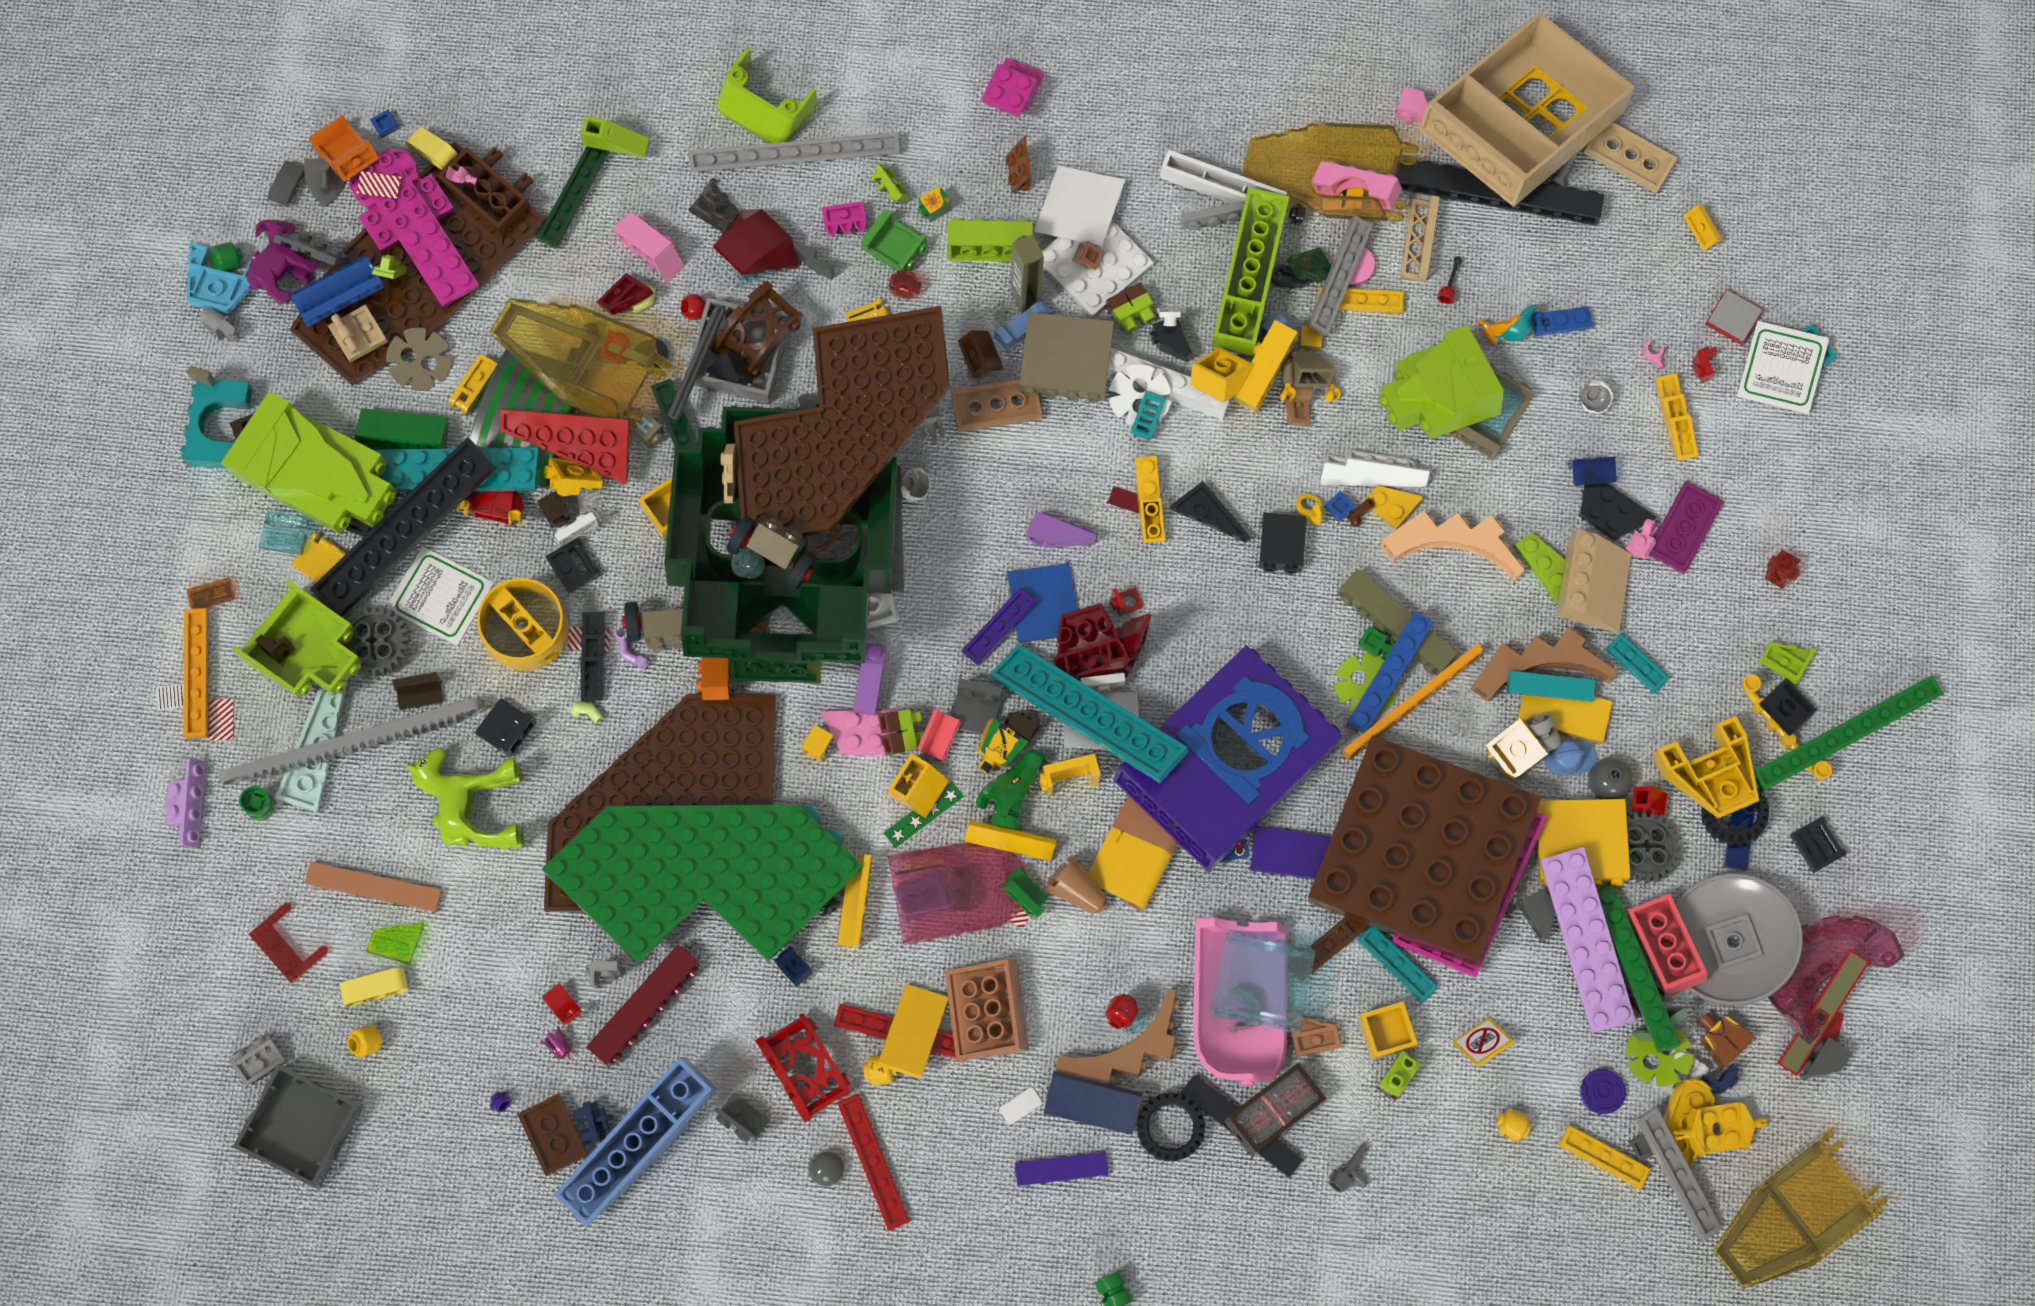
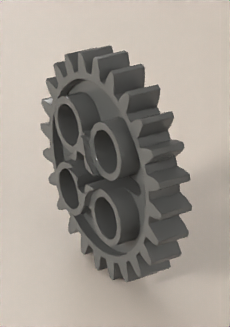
M372 606L371 612L369 609L364 608L363 615L356 611V619L348 618L355 629L354 635L343 646L356 654L362 661L357 673L362 674L364 671L365 676L369 677L372 673L374 677L378 678L379 672L387 676V669L395 672L394 665L402 666L399 659H407L403 652L410 650L409 647L405 646L406 643L411 642L410 638L405 637L410 633V630L403 629L407 623L400 621L402 617L398 614L394 615L395 612L389 609L387 611L383 606H381L380 610ZM389 625V632L383 635V628ZM368 627L367 634L361 636L362 629ZM389 647L388 655L383 657V650ZM368 648L367 656L361 658L362 651Z
M1643 811L1639 817L1635 812L1632 814V819L1626 816L1628 846L1635 847L1634 849H1629L1630 878L1636 876V883L1644 878L1645 884H1648L1651 878L1654 883L1659 881V876L1665 879L1667 877L1666 872L1671 874L1674 871L1671 866H1678L1679 863L1675 859H1679L1682 854L1676 852L1682 848V845L1676 844L1681 837L1673 835L1677 829L1668 828L1671 823L1670 821L1665 824L1662 823L1663 816L1655 819V813H1651L1647 817L1646 812ZM1629 832L1636 833L1638 841L1631 840ZM1651 832L1658 833L1660 841L1653 840ZM1643 844H1645V847H1647V848L1657 847V846H1664L1665 849H1661V848H1650V849L1646 852V849H1645V848H1638V847H1641ZM1630 854H1636L1639 857V863H1634L1630 858ZM1658 854L1662 862L1656 863L1652 855Z

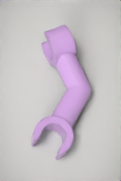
M615 629L614 636L619 643L621 658L645 670L649 664L647 659L632 654L628 650L626 629L625 635L622 637L618 636V632Z

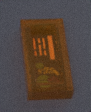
M229 577L186 589L191 609L207 608L236 600Z

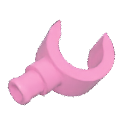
M449 166L446 177L456 183H464L465 181L475 184L477 180L476 177L468 174L467 170L461 166L458 171Z
M1649 340L1643 348V355L1646 359L1653 361L1657 369H1662L1664 365L1662 364L1661 355L1664 352V346H1662L1658 354H1652L1648 350L1651 342Z

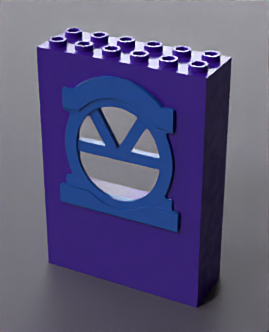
M1246 645L1159 728L1160 731L1188 748V753L1165 779L1158 783L1124 761L1118 767L1113 781L1210 873L1334 751L1343 735L1337 726L1330 724L1325 719L1320 710L1314 709L1308 703L1304 695L1298 694L1287 679H1282L1271 664H1266L1255 649H1250ZM1246 702L1248 705L1242 726L1226 709L1235 704ZM1257 704L1271 710L1278 718L1280 726L1250 733ZM1218 716L1268 764L1254 770H1238L1222 762L1216 755L1211 741L1212 728ZM1279 735L1282 736L1281 747L1276 756L1272 755L1258 741Z

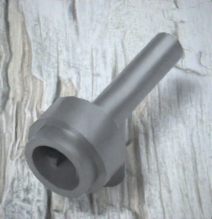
M1361 1144L1342 1171L1338 1169L1332 1171L1329 1175L1328 1184L1339 1193L1347 1191L1353 1183L1351 1178L1361 1188L1367 1185L1368 1181L1355 1170V1167L1369 1148Z

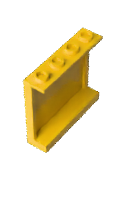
M1625 799L1540 801L1537 812L1547 816V820L1537 840L1539 866L1537 883H1543L1547 887L1539 859L1580 847L1585 849L1595 886H1601L1602 883L1610 882L1611 886H1621L1630 879Z

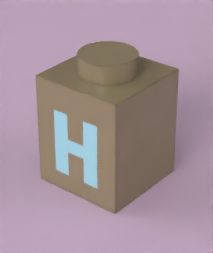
M643 410L630 422V433L648 448L653 444L659 443L663 437L662 426Z

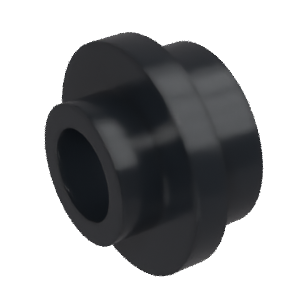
M1296 204L1295 207L1292 206L1289 212V219H1291L1292 224L1296 225L1303 222L1306 208L1302 207L1301 204Z

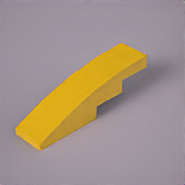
M1678 374L1654 378L1664 422L1677 461L1699 456L1691 414H1688L1684 394H1681Z

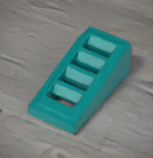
M1147 390L1145 391L1130 432L1131 434L1151 440L1166 397ZM1147 399L1159 403L1158 407L1146 403ZM1144 408L1155 411V415L1144 411ZM1141 416L1153 420L1152 423L1142 420ZM1138 425L1149 428V431L1138 427Z

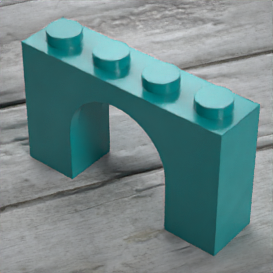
M215 379L213 386L199 382L192 386L193 403L188 408L190 420L189 425L185 427L186 443L181 449V457L188 466L226 469L221 462L234 443L213 441L206 438L203 430L204 423L212 412L221 408L250 410L253 389L249 382Z

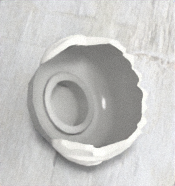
M1594 380L1584 386L1581 391L1582 407L1589 413H1604V411L1608 410L1614 398L1611 387L1603 380Z
M913 467L910 470L904 471L900 476L899 487L903 497L908 501L923 500L928 494V490H930L931 480L929 475L921 468Z

